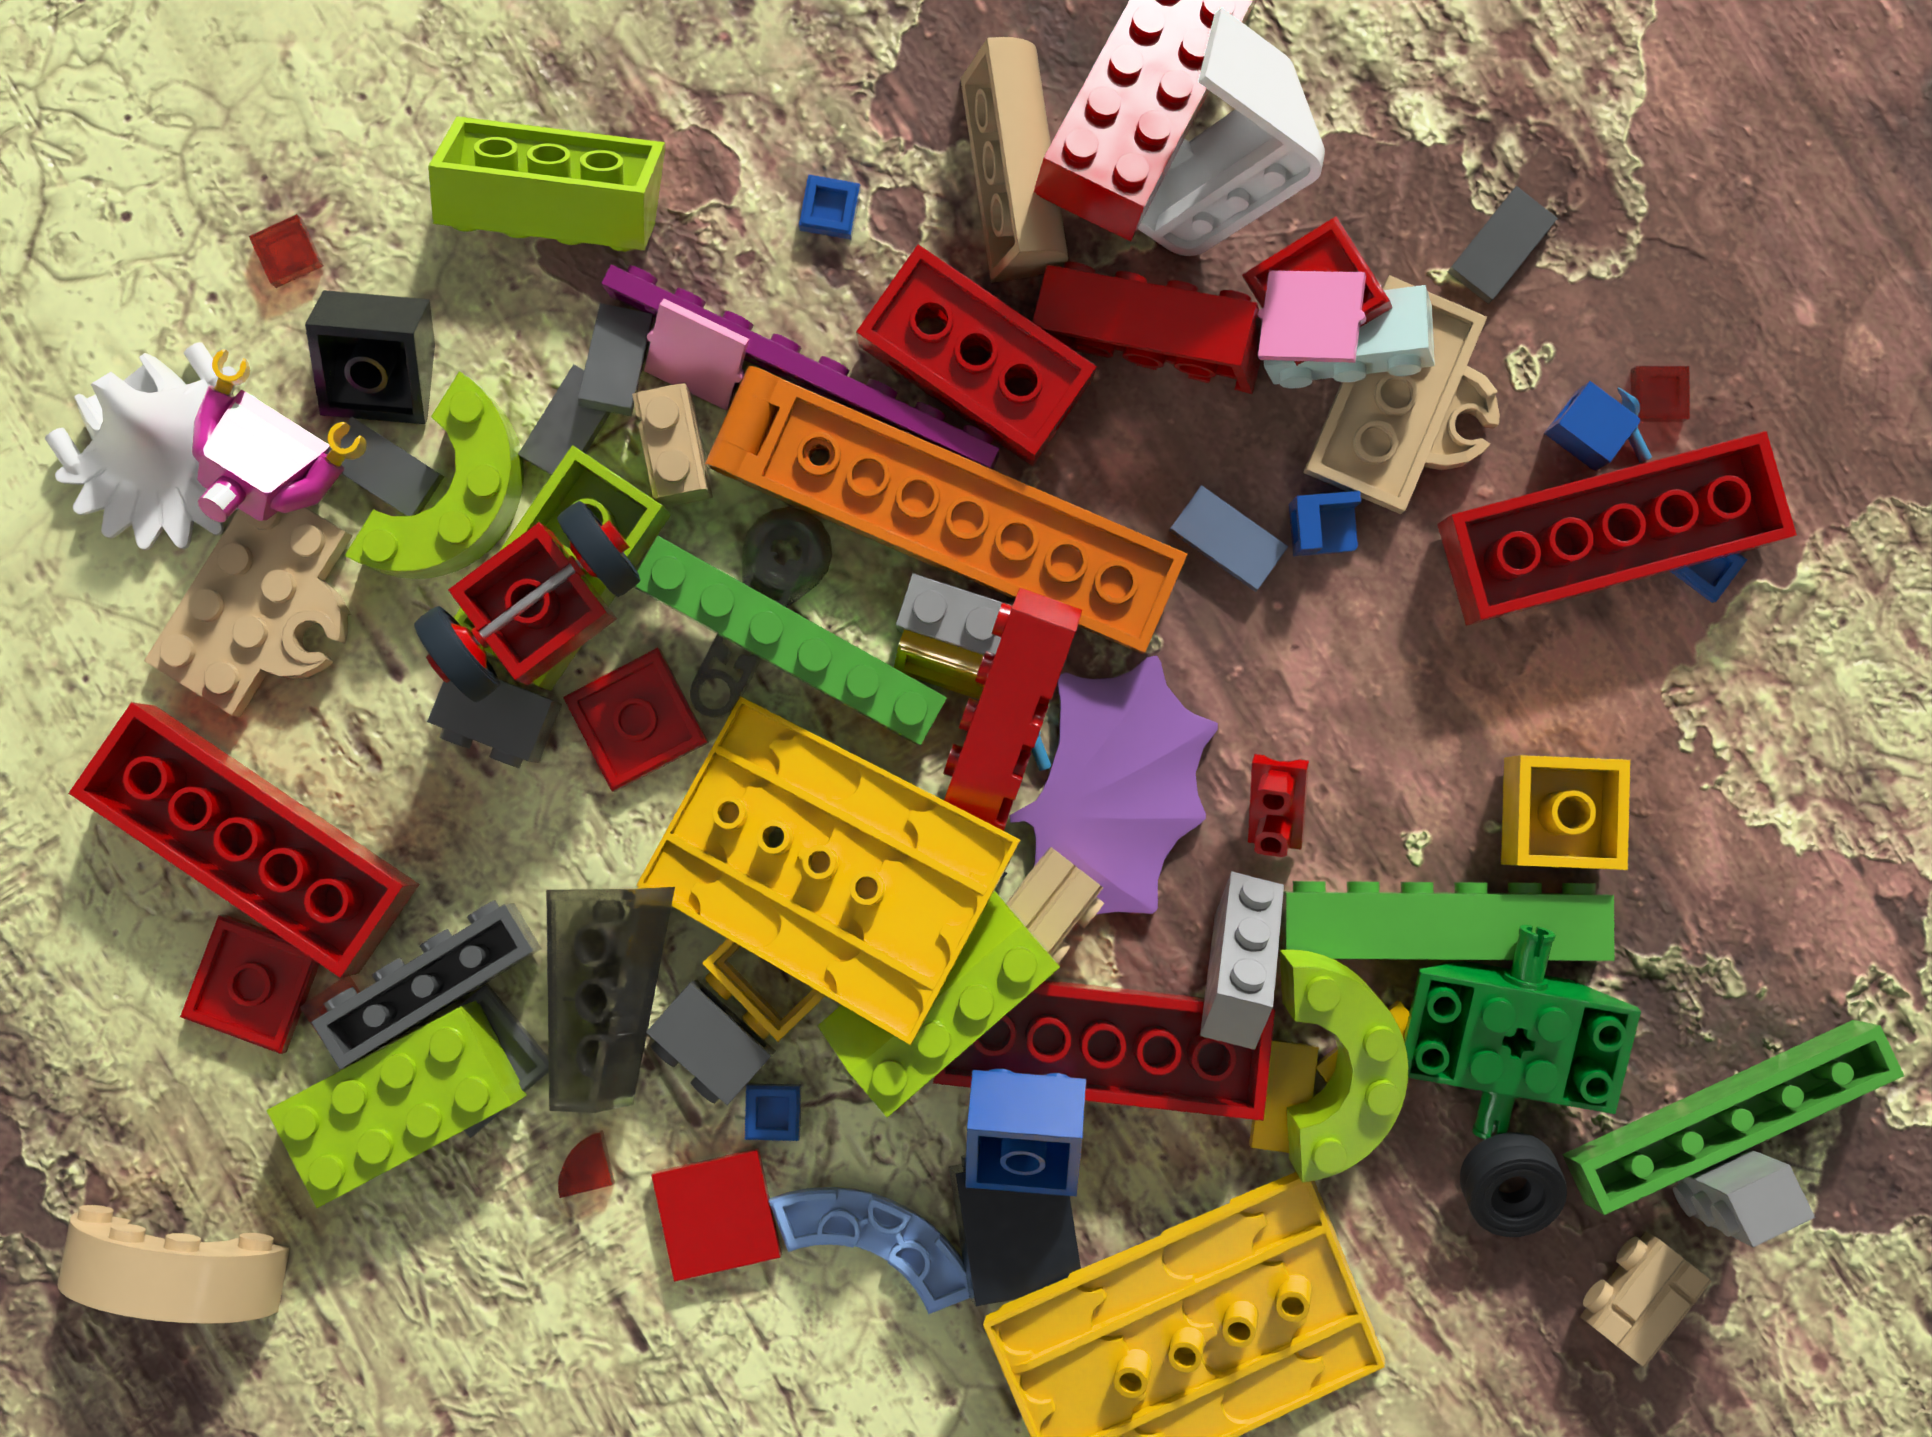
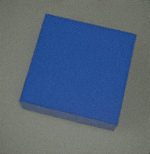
M808 174L799 221L800 231L852 240L861 193L860 183Z
M1738 553L1670 572L1711 603L1717 602L1747 559Z
M748 1083L746 1085L745 1140L799 1141L802 1084Z

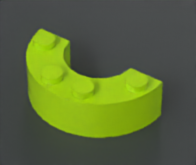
M460 371L431 416L447 432L455 449L456 471L448 492L434 507L414 516H390L373 509L344 556L390 576L409 579L434 578L456 572L480 559L494 547L510 526L520 503L524 479L523 458L518 455L521 450L518 437L511 422L499 405L474 381Z
M1292 949L1280 950L1282 1003L1295 1022L1318 1024L1334 1033L1338 1048L1335 1072L1325 1088L1309 1101L1287 1107L1289 1160L1303 1183L1331 1177L1347 1170L1367 1157L1383 1141L1396 1122L1405 1099L1408 1084V1058L1403 1036L1393 1015L1373 990L1355 972L1327 956L1310 951Z

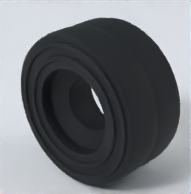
M1509 1132L1489 1137L1477 1144L1468 1153L1461 1166L1460 1186L1471 1215L1483 1229L1492 1234L1503 1237H1522L1536 1233L1550 1225L1559 1216L1565 1205L1567 1186L1564 1175L1549 1147L1534 1136L1525 1133ZM1519 1176L1527 1179L1524 1187L1512 1193L1499 1191L1500 1185L1509 1178Z

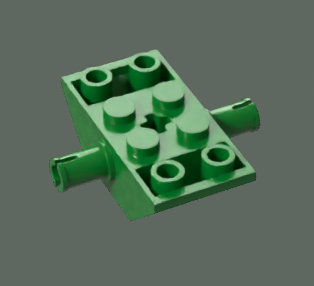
M1521 925L1519 927V938L1511 969L1467 961L1419 969L1404 1035L1408 1058V1078L1482 1091L1472 1133L1484 1140L1491 1137L1492 1132L1495 1135L1507 1133L1514 1102L1517 1098L1616 1114L1641 1010L1636 1006L1573 980L1546 976L1545 972L1552 943L1555 940V933L1537 926L1536 933L1532 932L1533 927L1531 925Z

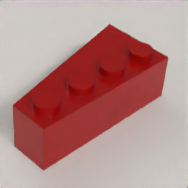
M1066 262L1064 268L1046 266L1033 323L1069 348L1105 358L1113 357L1114 349L1124 351L1122 357L1129 362L1137 364V366L1157 370V368L1163 367L1165 362L1174 364L1177 370L1189 374V379L1209 383L1211 377L1220 375L1236 379L1234 390L1253 394L1261 362L1258 357L1262 321L1258 316L1259 308L1257 302H1252L1249 295L1234 290H1221L1219 296L1198 292L1199 288L1195 285L1178 280H1170L1166 286L1146 283L1147 279L1145 277L1127 271H1117L1115 277L1095 274V269L1077 262Z
M1019 588L1013 606L1002 602L991 633L1001 637L996 654L985 651L975 682L984 685L979 701L969 698L963 713L959 729L968 733L963 747L953 744L943 774L952 777L944 801L1004 831L1013 801L1016 799L1029 762L1031 750L1037 741L1049 701H1051L1076 633L1082 609L1023 588Z

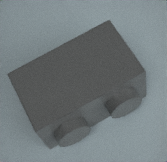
M500 679V685L494 692L479 702H473L451 681L448 683L443 681L427 721L443 728L439 738L470 749L473 740L492 747L490 758L516 768L521 767L523 760L539 763L562 703Z
M697 979L688 984L646 1031L655 1040L650 1045L652 1050L672 1067H675L678 1063L683 1065L695 1076L691 1081L692 1086L704 1098L714 1104L720 1099L728 1106L776 1052L775 1049L756 1034Z

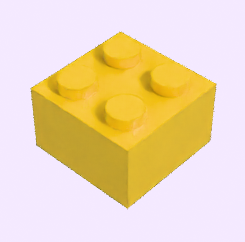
M1528 755L1505 757L1501 865L1628 870L1630 760Z

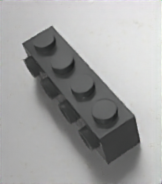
M496 900L482 906L467 916L471 925L452 936L449 929L438 933L419 946L423 954L414 960L404 964L403 960L398 958L372 974L376 982L358 994L354 987H351L325 1002L324 1006L328 1012L311 1023L339 1069L348 1067L367 1057L541 950V946L516 905L510 903L499 907Z

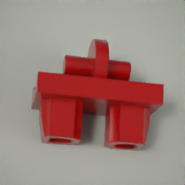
M1254 754L1251 769L1248 843L1255 844L1254 851L1257 854L1285 857L1289 848L1302 849L1306 813L1308 760L1277 761L1265 755Z

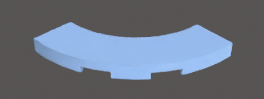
M840 1187L807 1188L790 1191L769 1199L788 1252L814 1245H841L852 1248L855 1246L870 1251L887 1260L888 1264L898 1270L909 1281L923 1301L928 1314L969 1299L966 1274L960 1254L930 1222L898 1202L875 1193Z

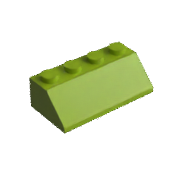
M457 116L428 165L433 224L452 226L454 229L463 232L485 230L501 232L512 238L533 236L556 239L560 243L567 245L588 243L609 246L616 251L622 252L635 249L645 251L656 221L665 142Z
M994 890L912 1045L843 1005H840L817 1026L849 1074L888 1118L1057 971L1060 966Z

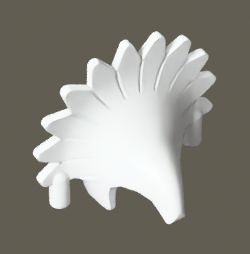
M202 342L193 344L184 351V355L200 377V381L186 385L180 377L156 357L144 353L139 356L143 365L123 381L114 373L109 372L91 383L95 395L89 398H85L81 394L74 396L83 422L92 440L82 453H80L64 428L53 430L45 437L46 442L63 465L55 473L57 481L64 484L84 485L73 505L74 512L79 515H87L104 509L101 531L107 538L118 536L132 525L138 547L143 550H149L153 547L164 529L178 548L186 549L191 542L194 522L215 535L223 533V523L210 519L198 506V499L205 493L207 488L203 487L197 480L199 462L192 455L195 417L208 386H215L218 380L212 368L213 358ZM230 366L222 368L224 375L232 376L237 373Z

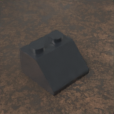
M323 290L305 323L320 416L351 418L352 416L355 419L426 424L435 351L430 299Z

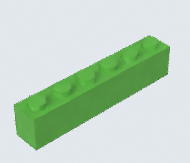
M658 535L637 571L641 581L633 588L914 744H922L947 699L942 694Z
M1293 881V891L1283 892L1278 956H1280V950L1294 949L1310 951L1332 959L1513 960L1519 938V927L1521 925H1531L1533 933H1536L1537 926L1555 933V940L1552 943L1548 960L1615 961L1614 895L1596 894V883H1562V893H1542V883H1508V893H1488V883L1454 882V893L1434 892V882H1401V892H1380V882L1347 881V892H1326V881Z
M1851 1020L1562 1155L1584 1203L1599 1213L1606 1215L1904 1077V1074L1881 1025Z

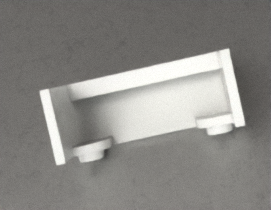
M1224 8L1214 13L1198 82L1232 106L1234 110L1191 141L1184 139L1138 227V230L1166 249L1184 256H1195L1206 252L1315 182L1321 175L1325 156L1324 145L1292 61Z

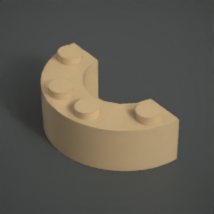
M98 1205L80 1206L79 1211L70 1217L57 1285L62 1294L75 1302L113 1314L177 1323L243 1322L268 1317L279 1310L290 1247L273 1244L274 1238L272 1236L260 1233H242L239 1238L228 1241L200 1242L201 1238L195 1235L171 1233L167 1234L164 1239L146 1235V1228L132 1225L131 1219L114 1217V1210L112 1208Z

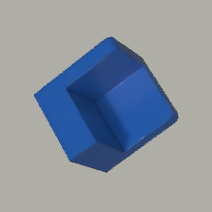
M1589 381L1574 392L1544 434L1589 468L1596 471L1612 461L1639 425L1640 418Z
M1352 491L1296 496L1289 503L1293 556L1344 553L1356 550L1358 542L1355 507L1361 503V492Z

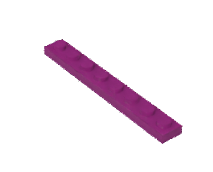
M610 265L601 284L611 298L641 312L651 313L654 318L657 317L660 303L663 299H666L748 338L749 343L744 361L797 386L993 470L999 458V448L991 445L994 438L988 433L971 425H965L963 430L943 422L946 417L944 413L925 403L917 402L913 408L896 400L895 398L898 393L879 381L869 379L866 385L847 376L850 371L847 367L833 359L821 356L819 361L816 362L799 354L802 349L801 346L782 335L773 333L771 339L763 337L751 331L754 325L738 314L725 311L721 317L704 309L706 302L687 290L677 288L674 294L656 286L658 282L656 277L636 266L629 265L627 271Z

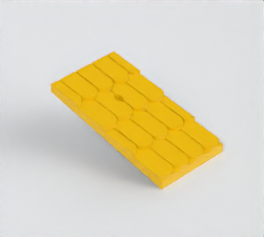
M740 696L636 885L912 1045L1021 840ZM776 829H782L784 833L783 843L779 847L772 848L769 844L770 833Z
M1296 1172L1232 1198L1230 1203L1166 1229L1158 1237L1069 1273L1068 1278L1008 1302L997 1311L986 1315L983 1323L1030 1437H1239L1385 1367V1356L1375 1335L1316 1182L1302 1183Z

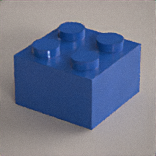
M1007 1069L973 1070L967 1122L966 1188L1077 1197L1083 1139L1086 1079L1070 1078L1061 1073L1031 1075L1014 1073Z

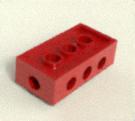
M919 244L856 331L860 348L976 428L991 435L996 442L1031 466L1038 460L1089 387L1097 368L1087 359ZM928 318H937L946 325L940 333L933 335L926 334L918 328L920 323ZM971 348H980L989 354L990 359L982 365H971L962 358V355ZM1014 378H1024L1032 383L1034 390L1026 396H1016L1007 389L1006 384Z

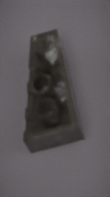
M584 887L546 890L549 1111L597 1113L634 1104L647 1036L646 1031L649 1026L675 887Z

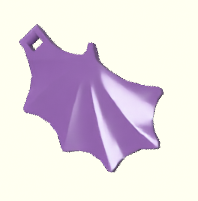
M1157 656L1147 657L1132 671L1115 678L1087 679L1066 672L1060 675L1057 682L1060 701L1059 744L1048 778L1041 793L1034 802L1009 815L1010 823L1025 821L1033 827L1035 835L1034 866L1047 849L1052 847L1103 887L1097 898L1103 901L1104 904L1097 914L1110 912L1153 914L1158 909V879L1166 856L1178 839L1206 819V813L1198 796L1196 771L1203 748L1218 730V723L1190 712L1181 704L1168 688L1161 661Z

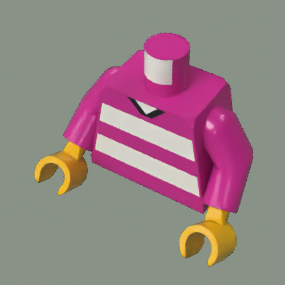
M227 350L217 352L213 357L212 368L218 380L215 386H208L195 417L193 428L192 455L199 462L197 480L203 487L207 488L205 493L198 499V506L210 519L216 522H225L237 508L257 521H267L277 512L288 513L318 504L344 471V467L341 465L344 460H354L365 453V438L359 435L350 447L341 448V440L348 434L351 426L346 422H340L332 426L328 432L327 439L329 444H327L242 389L234 396L231 393L233 386L244 383L250 375L249 363L243 358L240 369L235 375H224L222 368L227 361L229 352Z

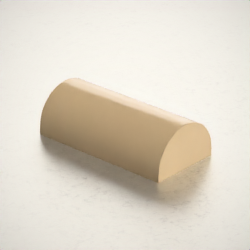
M987 38L961 77V86L991 283L1045 274L1047 265L1063 266L1068 261L1061 207L1039 197L1034 192L1043 157L1051 145L1036 46L1030 41L1020 38Z

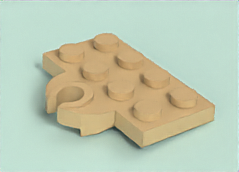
M1389 275L1382 289L1389 290L1413 287L1414 285ZM1430 292L1428 294L1432 304L1435 366L1421 368L1419 373L1409 376H1394L1388 372L1366 374V377L1360 381L1341 382L1303 472L1347 492L1360 491L1361 498L1399 514L1405 512L1424 467L1437 470L1462 467L1489 447L1490 443L1483 438L1468 440L1462 438L1457 433L1455 420L1459 414L1467 413L1473 415L1479 420L1482 427L1494 429L1499 425L1500 413L1496 398L1498 391L1485 375L1467 366L1487 316Z
M308 508L288 513L277 512L267 521H257L238 509L144 661L228 714L236 717H241L268 672L286 679H311L312 675L327 669L334 661L326 654L308 652L305 649L303 636L306 630L312 625L320 624L328 638L346 643L348 615H351L342 596L325 580L351 540L352 535Z

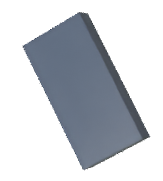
M1202 485L1169 530L1255 592L1288 548L1286 544Z

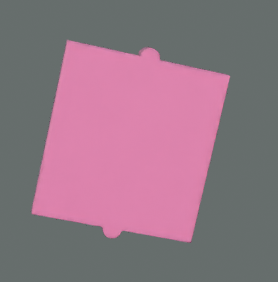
M1269 271L1265 305L1258 312V316L1262 321L1258 351L1259 359L1355 363L1360 325L1366 322V316L1362 311L1366 280L1365 272Z
M663 299L659 305L655 326L647 334V339L651 343L644 372L672 385L685 383L693 395L727 411L731 406L737 383L743 379L745 374L741 368L749 339Z

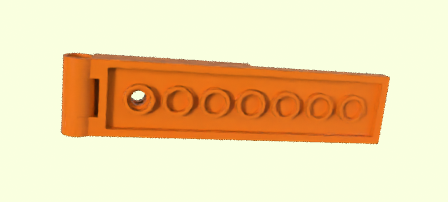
M753 366L747 367L705 462V465L710 469L740 481L750 488L945 572L949 570L1013 599L1016 598L1019 588H1023L1082 609L1078 627L1141 654H1144L1147 650L1188 555L1183 551ZM824 450L830 454L829 461L821 466L814 465L811 462L812 455L816 451Z

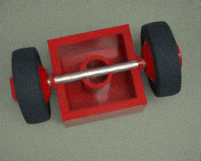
M581 501L572 504L557 517L560 527L570 540V550L576 559L569 555L550 529L538 522L448 589L475 626L471 631L461 626L451 614L440 606L429 610L414 623L417 635L429 653L426 659L444 682L448 683L451 681L473 702L483 700L500 685L498 676L488 661L484 648L491 647L515 681L530 685L617 620L616 616L587 579L586 573L582 568L590 576L599 578L608 590L617 597L624 595L641 581L638 572L624 554V551L630 548L628 543L610 520L602 525L593 512Z

